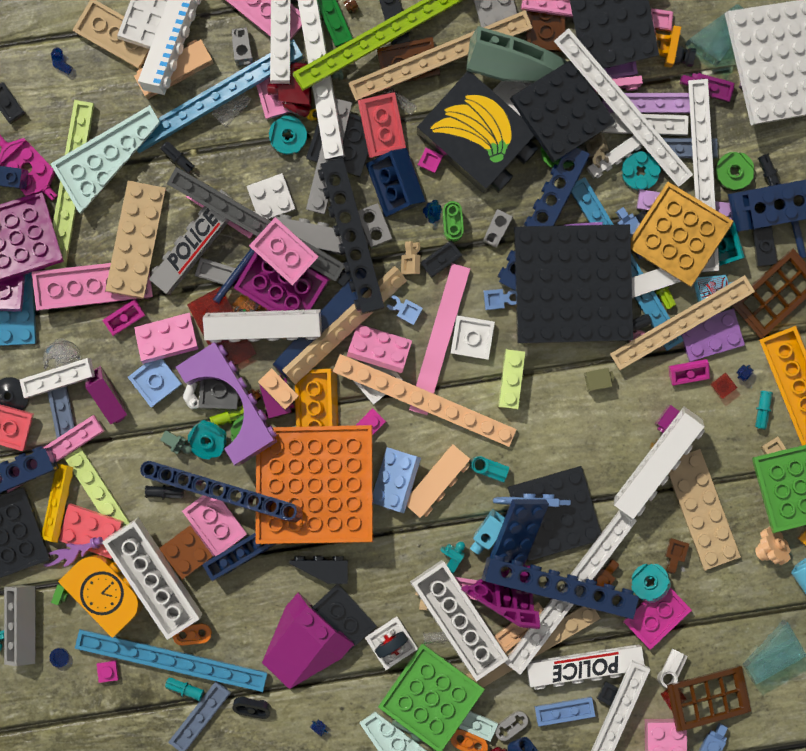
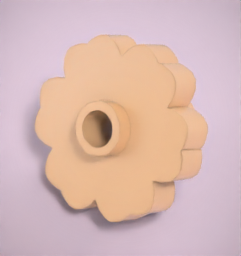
M768 527L760 533L762 537L760 539L761 543L755 548V552L761 561L771 560L774 564L779 563L783 565L791 559L789 555L791 550L788 542L783 539L781 532L772 533L771 527Z

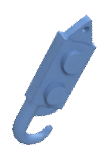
M524 494V497H496L493 499V503L510 505L512 499H546L549 506L553 507L571 505V500H559L555 498L554 494H543V498H535V494Z

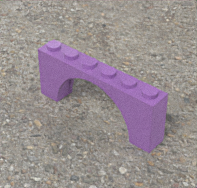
M214 342L176 366V369L188 385L201 380L217 379L229 383L239 394L244 408L243 424L234 441L224 448L233 464L239 467L277 442L275 438L277 434L273 427H268L265 422L267 417L264 412L257 409L255 405L257 400L252 393L248 394L245 389L248 386L242 377L239 378L236 374L238 369L233 361H228L226 357L228 353L224 346H219V344Z

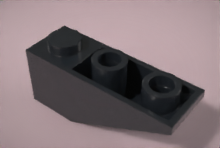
M294 556V559L289 561V564L327 584H348V559H344V556H332V559H325V556H313V559H305V556Z

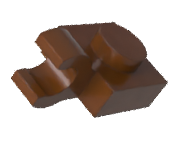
M673 538L669 539L665 557L670 558L666 567L667 572L675 573L678 561H685L689 543Z
M611 559L606 568H601L593 580L597 581L598 586L604 587V583L611 585L616 579L611 574L617 569L619 564Z

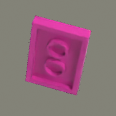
M670 587L668 593L655 603L643 601L636 608L634 619L625 618L623 622L651 650L692 610Z

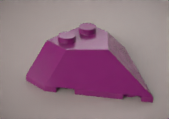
M509 570L501 571L502 577L508 576ZM525 571L520 574V581H526L528 574ZM481 579L471 586L461 587L462 591L515 625L523 628L540 629L539 611H534L532 593L493 584Z

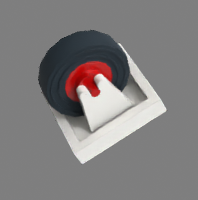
M398 616L365 637L385 670L418 650V647Z

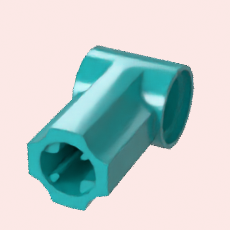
M475 456L470 461V467L475 473L504 483L509 466L482 456ZM478 459L484 462V467L481 470L475 468V462Z

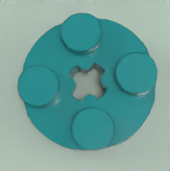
M283 116L272 123L269 129V139L272 147L277 152L284 155L299 153L305 146L307 131L298 118ZM290 130L293 138L286 140L283 133H287Z
M640 151L626 158L622 164L621 172L622 179L629 188L633 190H647L657 182L661 170L658 162L651 154ZM636 167H643L645 175L640 174L638 176L636 174Z
M202 420L190 430L188 443L190 442L191 450L196 456L202 459H211L220 456L227 444V433L218 425ZM203 437L209 438L211 442H209L208 444L205 443V439Z
M643 564L634 571L631 586L635 595L639 596V599L655 603L668 593L671 581L666 570L659 564ZM648 579H655L653 586L647 587Z

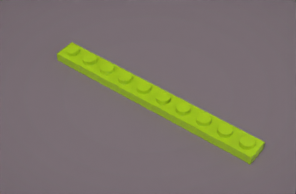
M422 0L293 72V76L302 91L463 0Z

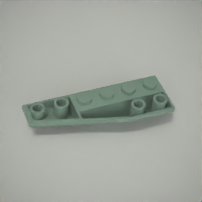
M478 26L470 38L466 70L501 81L534 83L568 61L525 40Z

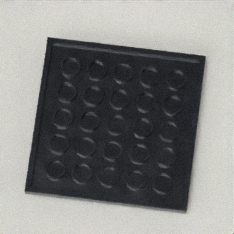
M630 224L514 227L517 343L633 340Z

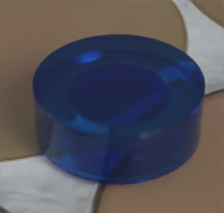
M62 647L54 649L49 656L50 663L58 668L65 666L70 659L69 652Z

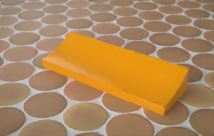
M795 325L762 338L759 341L803 446L806 445V347L798 327Z
M311 369L295 384V392L299 395L295 400L296 427L339 426L337 373L332 372L333 369Z

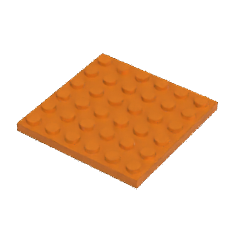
M373 426L273 427L277 434L275 437L277 442L256 455V493L295 504L302 509L303 515L298 522H289L256 512V544L373 543ZM258 497L256 498V506L259 503ZM276 503L271 505V512L276 510ZM294 508L289 510V517L294 515Z

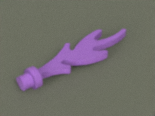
M93 537L90 539V543L87 544L68 543L67 546L71 549H58L50 552V555L57 554L59 557L51 563H45L44 566H52L66 559L67 561L64 564V567L76 560L80 550L83 557L91 547L93 549L99 548L103 544L102 537Z

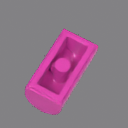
M134 299L102 321L112 336L144 317L145 313Z
M707 359L668 366L672 386L710 379L709 362Z

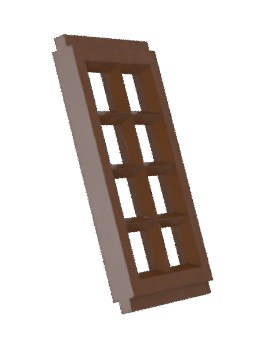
M792 248L751 285L755 291L752 294L761 304L757 310L752 313L743 303L752 294L731 305L760 339L766 336L806 299V289L801 293L792 283L800 275L806 279V262ZM788 261L798 270L791 279L781 270ZM776 272L786 282L779 290H776L768 281ZM764 283L774 293L766 301L756 292ZM787 286H790L797 294V297L790 304L780 294ZM775 297L785 306L777 315L768 306ZM763 308L773 317L765 326L756 318V315Z
M742 666L731 667L667 685L676 732L751 712ZM733 675L736 689L725 692L723 677ZM719 679L721 693L711 696L708 681ZM704 683L707 697L696 700L694 685ZM690 687L692 701L682 704L679 689ZM737 693L739 707L729 710L726 696ZM722 697L725 711L714 714L712 700ZM708 701L711 715L700 718L697 704ZM693 705L696 719L685 722L683 708Z

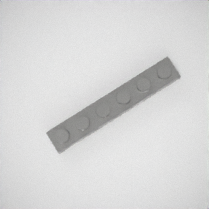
M335 98L343 142L352 102ZM322 146L306 210L325 215L329 199L324 197L323 188L326 187L324 180L320 181L318 170L321 163L328 161L325 160ZM334 177L329 179L331 185L333 184Z

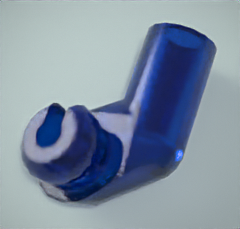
M54 48L51 52L53 67L69 75L73 67L64 62L62 49Z

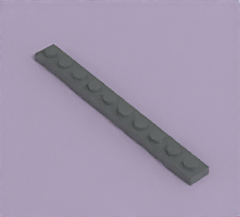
M178 167L175 168L167 182V185L256 236L271 222ZM299 238L319 256L310 267L336 281L344 268V264Z

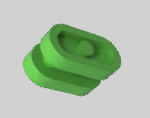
M450 201L444 205L442 212L444 236L448 241L457 242L461 239L464 232L462 207L459 203Z

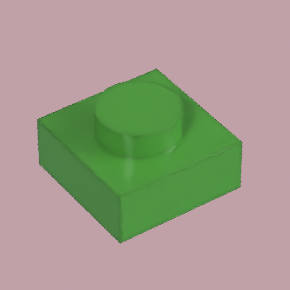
M57 584L51 601L55 605L65 602L69 595L61 584Z

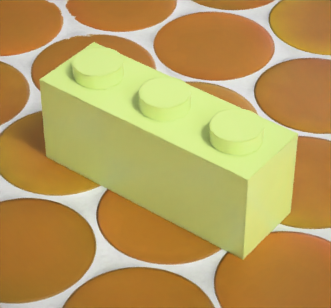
M505 350L498 407L516 410L519 407L525 359L524 351Z

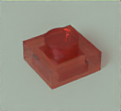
M726 372L709 384L720 399H724L738 388Z

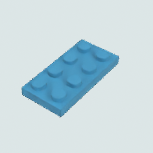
M32 272L25 274L22 312L0 311V346L36 344Z

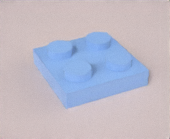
M163 359L145 363L128 376V379L151 408L182 385Z

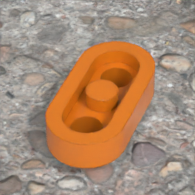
M205 623L191 624L175 634L173 640L181 646L205 643L211 638L212 630ZM203 629L206 632L205 636H200L199 630ZM180 632H185L186 638H181Z
M460 728L451 738L452 745L462 751L488 750L485 739ZM458 735L464 737L462 741H458L456 738ZM476 743H480L481 748L476 749L474 745Z

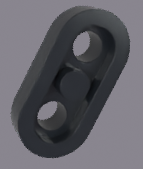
M241 696L234 700L232 709L239 715L266 719L270 716L272 707L264 700H255Z

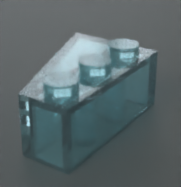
M782 620L779 626L767 636V639L742 665L751 681L757 685L806 657V653L789 623Z

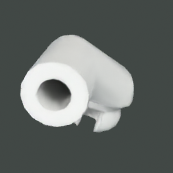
M196 383L192 385L187 384L183 394V399L190 409H197L199 405V400L194 394L197 387Z

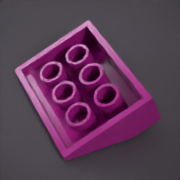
M255 252L234 289L269 311L312 310L331 278L309 267L291 285Z

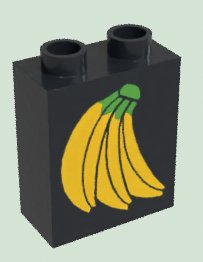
M470 71L463 75L417 126V135L437 153L443 155L446 161L483 194L490 187L499 193L513 178V175L507 170L516 159L524 165L539 149L533 142L535 136L524 119Z

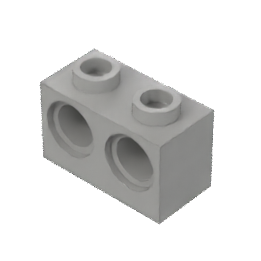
M378 203L358 211L367 245H370L371 249L392 241V236ZM368 213L373 214L375 217L371 223L364 221V216ZM374 231H379L382 237L380 240L375 241L371 238V234Z

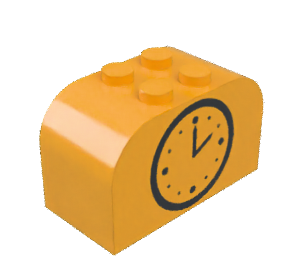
M99 554L80 560L58 581L112 638L119 634L143 608V603L117 564L110 558Z

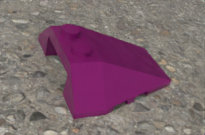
M299 592L286 605L262 661V664L289 689L341 660L354 646V643L341 631L337 632L311 608L312 604Z

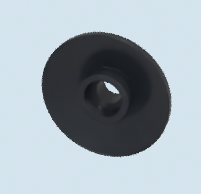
M13 377L0 379V404L24 410L29 398L23 397L20 380ZM8 392L11 394L9 400L5 398V394Z

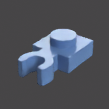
M503 289L483 291L485 310L504 309V303L516 305V301H511L509 298L510 295L516 294L515 290H511L507 294H503Z

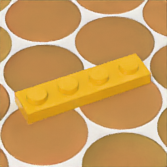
M57 463L59 469L55 470L42 530V538L44 540L58 543L61 533L65 505L69 496V486L73 477V467Z

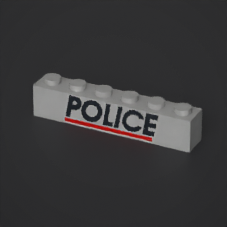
M220 190L221 193H223V194H225L226 196L232 198V197H231L229 194H227L225 191ZM204 206L199 211L197 220L195 222L192 221L187 226L185 235L180 236L175 241L173 250L168 251L163 256L162 260L164 261L160 266L157 265L150 273L152 276L149 280L163 292L171 295L230 220Z

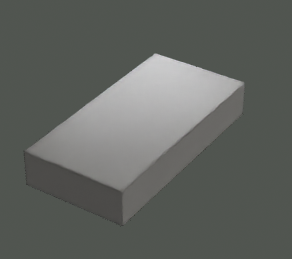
M200 257L195 276L224 285L236 268Z

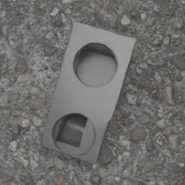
M247 27L232 29V43L236 66L250 65L253 63L248 29Z
M497 209L483 242L497 248L513 216Z

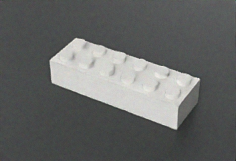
M684 406L616 494L614 506L632 519L636 515L640 516L646 508L644 506L648 500L652 501L656 496L658 486H663L669 478V472L676 470L679 466L682 455H687L693 447L691 444L695 438L698 440L705 431L703 429V420Z
M139 517L108 536L102 542L167 640L201 618L202 612Z
M439 561L410 581L476 681L508 660V657L465 592L461 590V586L444 561Z

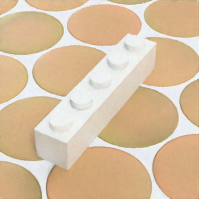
M632 136L606 154L609 157L608 163L602 159L600 161V168L592 164L587 167V171L593 179L595 177L599 178L603 175L602 172L611 170L613 168L612 165H618L622 162L621 159L632 155L631 152L641 149L642 144L635 136Z

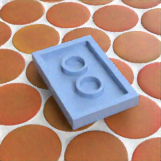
M387 447L373 491V503L404 513L421 458Z

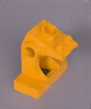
M674 25L670 35L656 33L657 40L661 41L660 56L665 57L664 67L672 68L674 65L681 31L680 26Z

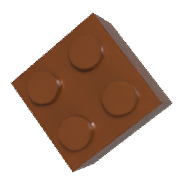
M192 525L185 528L159 548L181 579L187 577L215 556Z

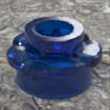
M750 364L747 367L742 365L737 371L738 380L741 379L745 382L752 375L754 370L750 367Z
M319 719L316 722L312 721L313 723L310 728L321 737L325 732L327 733V730H325L327 725Z

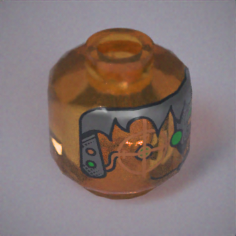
M243 294L232 305L234 307L233 312L259 311L261 308L260 304Z

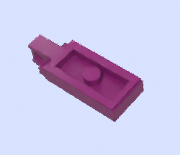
M693 73L692 77L681 76L679 84L689 86V80L708 79L709 97L730 102L735 86L734 82L701 73Z

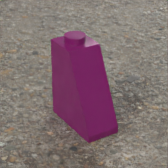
M99 366L94 369L95 377L85 380L86 389L110 425L114 422L119 423L127 415L126 408L103 368Z

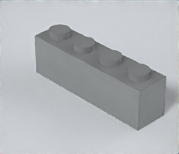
M280 214V217L275 216L297 237L324 252L341 255L338 244H341L340 237L335 236L334 229L329 227V224L324 222H318L317 225L311 224L310 220L299 218V221L291 220V216ZM351 232L345 234V239L350 242Z
M18 585L4 587V665L21 666L35 664V586Z

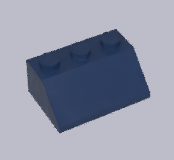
M407 148L391 150L366 164L385 217L414 208L426 202Z

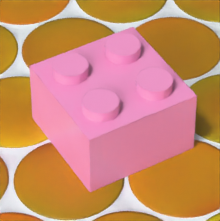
M644 719L645 751H687V730L676 732L674 719Z

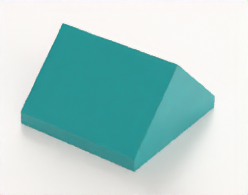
M735 222L718 246L719 266L745 258Z

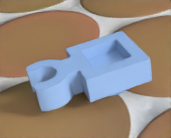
M392 296V299L396 300L397 304L394 307L387 305V308L392 311L398 310L397 317L414 325L423 308L407 299L403 304L397 296Z

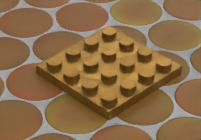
M667 182L631 237V251L692 288L734 221L672 183Z

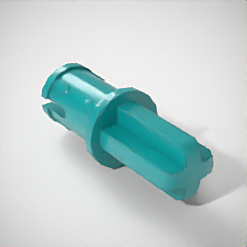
M760 391L759 406L756 407L758 412L755 427L762 430L767 428L769 412L772 411L770 405L773 392Z
M168 678L165 684L166 689L180 693L182 697L185 695L200 701L204 694V689L189 685V682L184 683Z

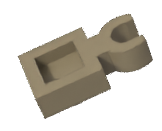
M602 133L585 142L587 152L590 154V158L593 159L595 166L600 168V161L602 159L606 163L609 162V157L604 154L609 149L605 136Z

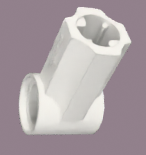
M672 649L662 671L657 676L659 684L667 688V685L676 683L688 656ZM671 674V682L665 684L663 682L664 675Z

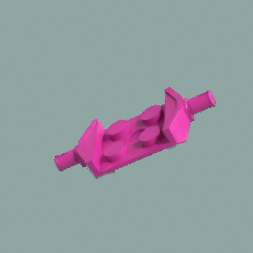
M0 135V146L2 147L0 166L22 169L25 164L32 165V170L28 173L27 189H20L25 196L42 191L51 201L55 200L53 196L57 198L58 195L50 186L54 179L55 171L25 138L6 142Z

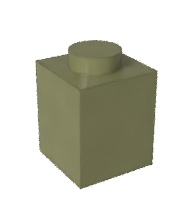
M609 368L584 373L587 391L612 387V383H614V375L612 371L609 372Z

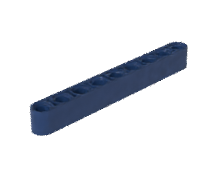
M146 461L140 468V472L145 478L289 522H298L303 515L302 509L295 504L156 462ZM154 466V472L150 475V469ZM171 471V478L167 480V474ZM188 477L189 481L184 485V479ZM206 482L205 489L201 490L202 483ZM223 487V494L219 496L218 490ZM240 492L241 498L240 500L236 501V494ZM258 497L259 503L254 507L253 501ZM276 503V510L271 512V505ZM294 508V515L289 517V510Z

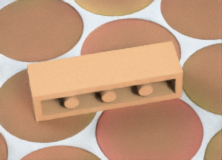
M193 40L187 44L188 47L183 49L182 54L179 55L177 60V68L172 73L170 87L214 64L202 40ZM143 68L138 70L137 74L134 75L137 83ZM140 86L147 100L158 94L149 91H144Z
M452 444L410 493L407 507L420 518L423 515L427 517L433 510L431 505L435 501L439 502L445 496L443 491L447 486L451 488L458 480L456 478L460 471L464 473L471 465L468 463L470 458Z

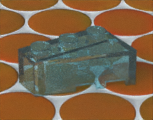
M736 4L734 7H732V8H731L730 10H728V11L738 10V9H744V8L741 7L740 5ZM725 14L699 31L685 44L689 48H695L696 53L715 66L718 65L732 45Z

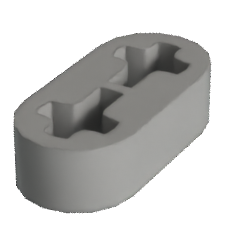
M517 710L499 722L495 730L497 738L506 741L525 728L528 723L527 715L523 711ZM518 715L519 717H524L522 719V724L518 722L515 725H512V723L516 721L515 716ZM509 725L511 726V728L507 730L508 734L506 736L504 734L499 735V733L501 732L500 727H503L505 729Z

